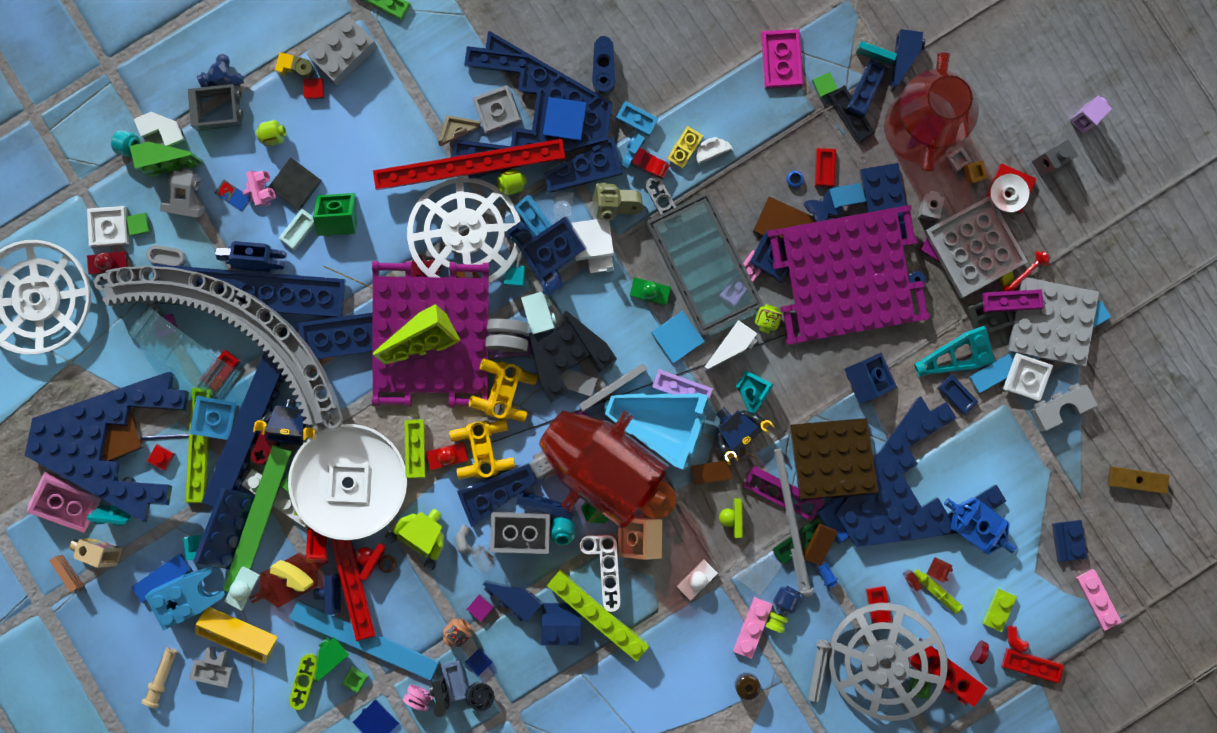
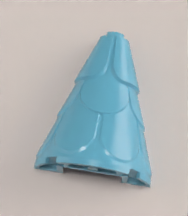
M701 393L611 396L610 401H606L604 411H606V416L628 434L634 435L675 467L685 470L689 465L686 461L688 459L692 460L706 420L704 409H708L709 397Z

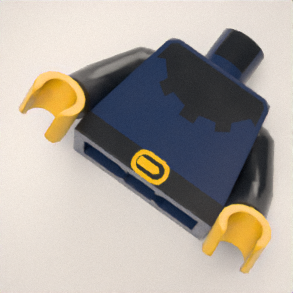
M286 399L284 406H275L273 411H269L260 421H256L253 432L261 431L262 435L265 434V441L302 445L303 440H306L308 437L315 440V429L312 425L303 424L307 417L301 416L303 410L295 408L296 401L293 399Z
M723 407L716 413V416L723 422L717 427V447L725 457L727 464L731 465L729 460L735 458L738 461L736 453L762 430L766 434H770L766 428L768 426L775 428L771 421L763 419L756 413L737 410L731 415Z

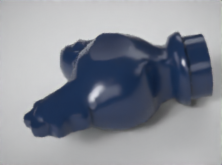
M225 54L217 56L216 62L210 66L207 74L201 72L200 75H197L201 87H211L213 84L216 86L234 84L240 87L244 83L245 77L241 73L237 75L231 74L229 70L230 59Z

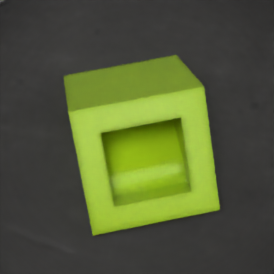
M1013 271L998 278L1003 288L1004 286H1009L1014 280Z

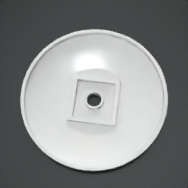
M342 424L337 429L325 428L317 432L315 440L309 438L300 447L290 467L288 488L295 511L308 527L328 538L356 540L375 534L393 520L404 501L407 478L403 459L397 448L388 438L366 426ZM345 478L353 480L354 484L351 488H345L342 485V481Z

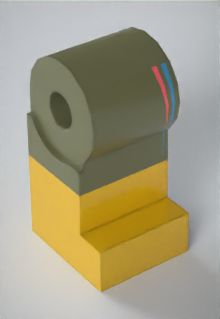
M279 52L275 67L278 75L286 77V73L291 72L299 74L304 79L311 78L315 71L309 60Z

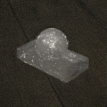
M555 191L552 225L565 216L572 222L574 193Z

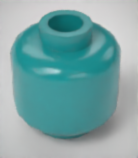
M122 130L117 131L111 139L112 150L118 155L132 157L130 146L141 143L135 133Z
M557 517L551 522L550 538L554 543L559 546H565L574 540L575 524L572 520Z

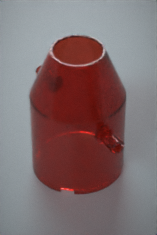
M946 52L937 54L936 69L917 75L907 84L889 106L884 120V131L888 143L891 144L900 157L914 163H923L921 167L923 171H934L935 161L944 157L968 137L974 129L979 115V103L974 89L962 76L948 71L950 54ZM930 92L938 94L948 101L954 109L956 117L947 118L936 113L930 103Z
M562 411L552 421L539 441L541 450L562 485L569 489V494L561 503V506L563 508L567 506L566 510L572 511L580 498L621 529H625L635 518L634 511L638 506L642 508L665 476L666 472L664 470L668 469L670 465L626 434V428L634 419L632 414L627 416L629 412L623 411L617 422L612 424L609 421Z

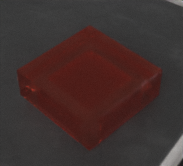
M908 569L903 572V576L911 589L919 591L923 588L913 571Z

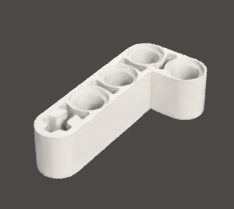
M609 534L585 536L580 542L581 551L585 554H600L603 606L609 612L616 611L620 607L616 539ZM607 538L611 539L614 543L609 549L604 548L602 545L603 540ZM584 541H593V549L586 550L583 546ZM606 558L614 560L615 564L612 568L604 566ZM607 578H614L616 581L615 586L607 587L605 585ZM605 591L613 592V600L617 601L614 603V606L606 603V601H609V593L605 594Z

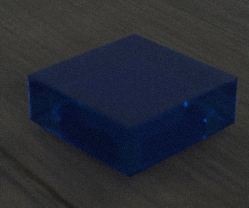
M479 648L466 660V663L479 676L493 661Z

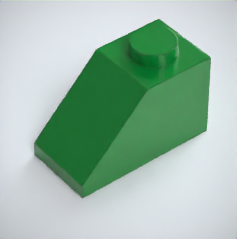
M335 637L331 640L326 638L319 644L320 649L317 651L314 681L316 683L349 656Z

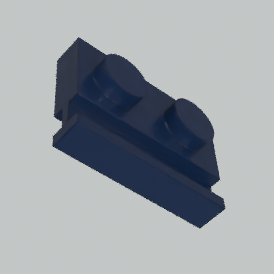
M1082 520L1052 523L1057 562L1087 559Z

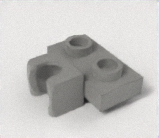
M208 647L205 650L203 660H194L189 679L228 688L234 667L225 666L228 651L220 652L217 658L214 656V647Z

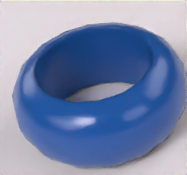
M792 171L787 175V184L792 188H798L803 184L804 176L799 171ZM798 175L800 183L793 184L790 181V176Z

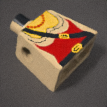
M74 539L70 544V550L75 551L74 559L97 568L117 566L123 547L97 539Z

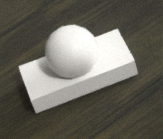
M703 559L677 587L691 601L718 573Z

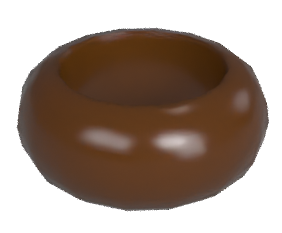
M390 555L381 557L378 564L380 570L384 573L394 571L396 568L394 557ZM384 559H390L392 561L391 569H385L383 567L382 563Z

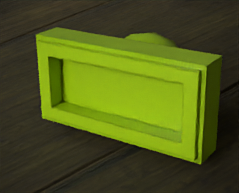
M733 498V509H723L718 518L720 524L724 527L733 526L734 538H742V499Z

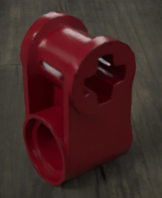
M260 432L251 452V459L256 464L266 465L272 446H279L280 443L265 441V434L262 435V432ZM262 453L265 456V458L260 459L258 454Z

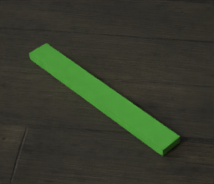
M276 445L272 446L223 590L227 592L230 591V586L234 583L241 567L244 566L252 570L280 489V484L283 481L293 451Z

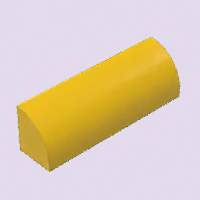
M211 607L204 610L195 625V634L265 665L272 654L278 636Z

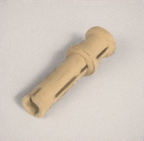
M170 647L165 648L153 682L148 684L149 689L146 697L141 701L145 706L151 708L159 707V699L162 692H165L166 689L165 681L178 653L176 649L171 648L170 650Z

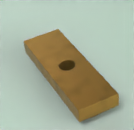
M1110 466L1107 485L1167 494L1170 475Z

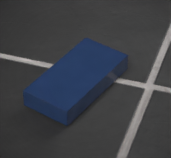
M952 374L937 387L963 415H966L979 402Z

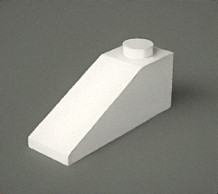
M738 320L704 369L707 371L744 352L747 347L751 349L757 341L754 338L757 333Z

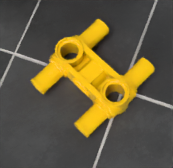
M482 359L480 369L493 373L496 377L489 399L471 396L468 406L482 410L486 415L502 420L509 418L525 422L527 412L513 408L511 404L518 382L535 386L538 375L523 371L520 366L503 361L497 363ZM508 367L512 369L510 377H507L505 374ZM497 404L501 405V412L499 414L494 412Z
M485 420L470 423L465 428L449 431L451 442L464 439L471 441L475 462L471 466L457 468L458 479L475 476L480 479L495 476L500 471L516 468L514 457L501 460L494 458L490 437L494 433L508 431L507 420L490 423ZM477 425H481L484 428V433L481 436H476L474 433V428ZM484 463L491 465V472L489 474H485L481 470V466Z

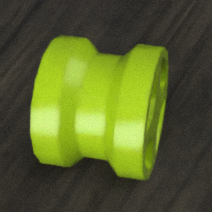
M771 612V618L766 623V627L784 634V626L788 623L789 618Z

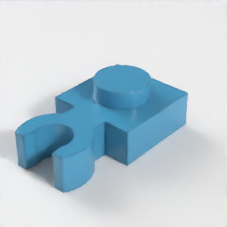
M638 134L636 139L633 137L627 146L629 151L622 161V165L626 168H629L639 147L641 148L644 144L645 138Z

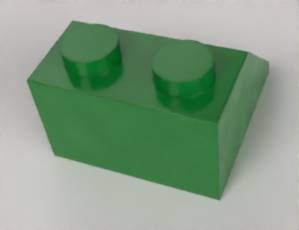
M355 193L317 195L313 214L317 236L350 235L356 233L357 210Z

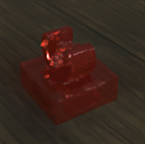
M934 557L926 574L944 583L949 580L947 576L949 572H953V565Z

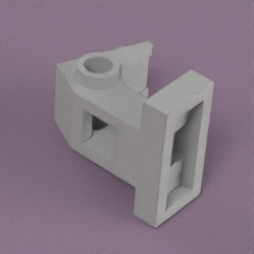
M181 169V172L174 171L173 175H170L169 186H171L170 200L161 203L160 211L196 218L205 214V206L194 203V190H198L199 182L201 181V178L197 177L198 174L187 169ZM179 188L186 189V200L179 199Z

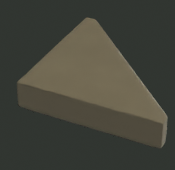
M446 115L438 141L439 146L479 129L481 121Z

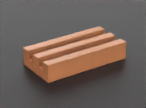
M58 555L49 560L70 593L84 587V584L64 555Z

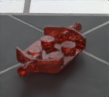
M301 552L284 561L306 573L314 581L313 586L302 592L295 591L293 588L286 586V579H281L277 575L271 574L270 568L260 573V590L254 595L249 596L250 600L257 597L251 603L254 604L261 599H266L276 607H280L318 587V570L320 567L328 564L329 561L326 560V563L306 562L304 554Z

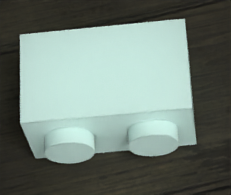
M542 292L521 298L528 323L530 324V330L534 336L555 330L554 325L557 322L554 313L550 314L548 308L552 306L549 295L545 296Z

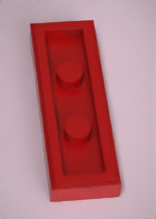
M1006 648L1001 665L1003 668L1058 684L1060 683L1064 665L1009 648Z

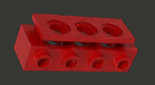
M929 646L924 649L927 659L932 658L931 663L928 664V673L940 676L941 666L938 650L933 646ZM919 652L909 657L911 660L910 664L917 670H920L922 663ZM947 658L948 670L943 689L949 694L952 692L958 695L957 700L965 706L969 703L975 707L988 688ZM963 681L962 687L958 688V684Z

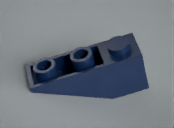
M488 580L483 583L485 586L484 590L491 596H497L500 599L498 602L504 608H511L514 611L513 615L521 622L523 620L528 622L543 603L528 589Z

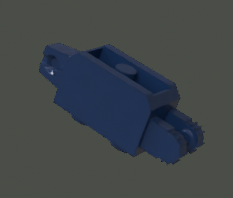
M234 241L228 248L216 249V259L225 261L233 269L270 272L271 269L282 270L285 268L284 262L272 260V258L284 259L287 253L283 250L271 249V246L267 244Z

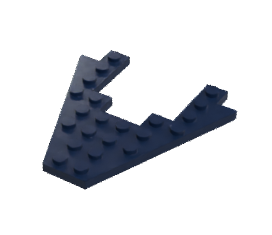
M488 31L486 48L467 46L465 67L520 74L518 91L537 95L532 130L513 128L511 146L455 139L452 157L561 139L543 136L548 97L586 102L581 141L562 139L564 153L608 140L612 111L611 101L491 31ZM507 169L468 175V178H479Z
M166 372L34 417L31 422L25 456L135 518L147 522L150 504L169 505L172 486L168 484L117 481L120 463L102 461L108 426H127L131 407L186 411L189 392L187 390L171 389L174 374Z
M921 396L916 398L873 459L878 494L846 497L836 511L837 518L855 547L958 534L956 531L951 530L953 510L947 513L938 497L921 506L902 475L918 465L908 447L956 419L947 402L930 411ZM993 485L973 497L992 510L1006 502L997 485ZM982 521L979 524V530H986L987 524L985 521Z

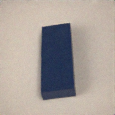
M869 59L846 108L847 110L861 117L866 115L886 71V66Z
M525 491L520 492L516 503L569 520L573 519L576 509L573 505Z

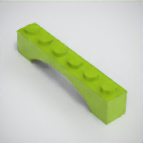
M559 569L547 584L552 591L636 662L649 648L647 641L607 611L563 570Z

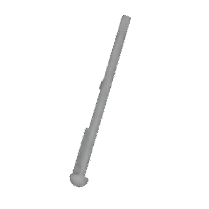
M775 449L774 452L786 506V516H789L794 549H791L799 592L801 596L808 598L813 595L814 588H810L783 452L782 449Z

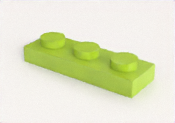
M404 420L406 478L426 477L425 420Z

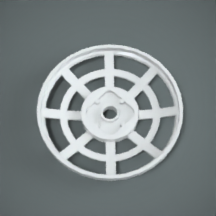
M475 178L449 179L429 189L414 206L407 227L409 250L415 263L427 277H439L435 273L441 265L449 268L450 262L446 258L451 252L463 255V264H471L470 254L481 249L487 256L473 264L483 265V263H489L493 259L501 266L497 272L489 276V284L501 278L517 258L520 249L516 243L507 261L498 252L503 244L504 231L519 223L520 217L510 198L503 192H500L499 188L493 184ZM463 182L480 184L494 192L487 199L478 194L464 192ZM456 183L455 194L444 197L436 204L428 199L436 190ZM499 197L509 206L515 223L503 224L500 212L493 205ZM465 198L475 199L482 202V204L474 211L465 207ZM457 199L458 209L447 213L441 208L445 203ZM423 204L430 209L425 220L424 232L413 233L415 216ZM488 208L495 215L498 224H486L482 215ZM436 213L443 219L441 229L430 230L432 218ZM467 227L470 232L466 236H461L459 229ZM487 232H498V239L493 249L485 243ZM442 237L446 246L440 254L434 249L431 238ZM425 239L429 252L435 258L429 269L419 258L414 241ZM464 272L465 278H473L472 272Z
M24 240L12 243L0 250V260L22 248H25L28 258L16 263L8 270L0 266V275L2 276L0 280V318L7 326L0 334V346L15 353L40 355L61 348L78 334L89 313L91 289L84 268L70 252L47 241ZM34 247L50 248L60 252L63 256L58 264L46 259L36 258ZM70 260L81 273L85 288L75 289L71 277L64 270ZM37 264L47 265L54 269L49 278L39 275ZM26 266L30 268L31 275L21 280L13 275L21 268ZM60 275L66 280L69 286L68 291L60 292L55 284ZM9 281L15 286L12 298H3L4 288ZM35 293L40 295L38 303L32 301V296ZM86 295L84 312L76 326L69 320L75 309L76 297ZM70 298L69 309L66 315L58 310L60 300ZM13 305L18 316L13 322L6 315L4 306ZM51 316L60 322L53 328L44 331V320ZM26 319L35 321L36 332L22 330L19 326ZM64 326L72 332L61 342L44 348V337L56 333ZM13 332L24 337L36 338L35 349L20 348L5 340Z

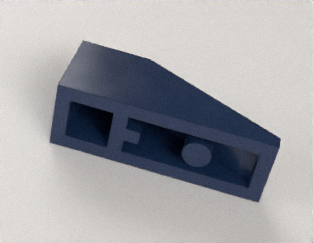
M900 29L895 45L897 56L893 62L890 90L896 89L921 50H924L925 39L923 38V32Z

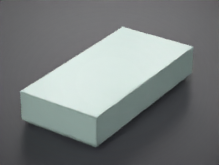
M301 209L280 235L279 239L293 250H296L315 226L313 216L304 209Z

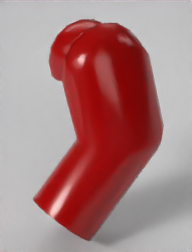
M1007 626L1009 645L1018 652L1023 653L1027 651L1029 644L1018 637L1017 626Z

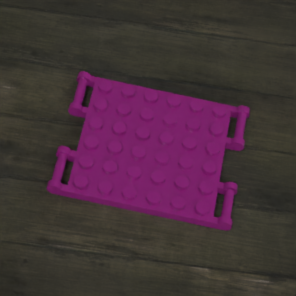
M912 205L767 231L774 258V263H772L773 269L788 267L794 304L780 307L781 312H783L787 333L786 344L930 319V314L927 313L923 289L925 283L924 281L909 283L903 245L918 243L917 237L914 235L911 217ZM903 212L907 239L903 240L898 219V213ZM777 235H783L787 261H782ZM916 288L920 313L918 315H914L910 289ZM792 310H796L800 336L796 337L791 317Z
M372 261L373 352L418 313L435 304L447 314L460 338V342L444 350H428L425 355L420 356L419 353L409 355L408 359L386 365L373 355L372 406L405 405V407H411L412 392L449 393V408L469 405L470 399L456 398V393H482V399L488 400V372L480 369V363L482 359L489 360V349L485 348L486 337L489 336L487 331L489 320V263L478 265L450 262V277H412V261H406L405 263H379V261ZM380 271H405V277L380 276ZM457 272H483V278L457 277ZM380 392H405V397H380Z

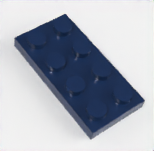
M899 163L860 170L867 213L906 206ZM903 212L898 213V219L903 240L907 239Z
M373 312L299 323L300 336L311 348L317 359L373 352Z
M221 487L194 557V562L230 570L255 495Z

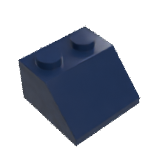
M882 352L844 369L847 379L854 390L855 397L860 404L877 398L897 387Z
M543 603L541 645H581V614L568 603Z

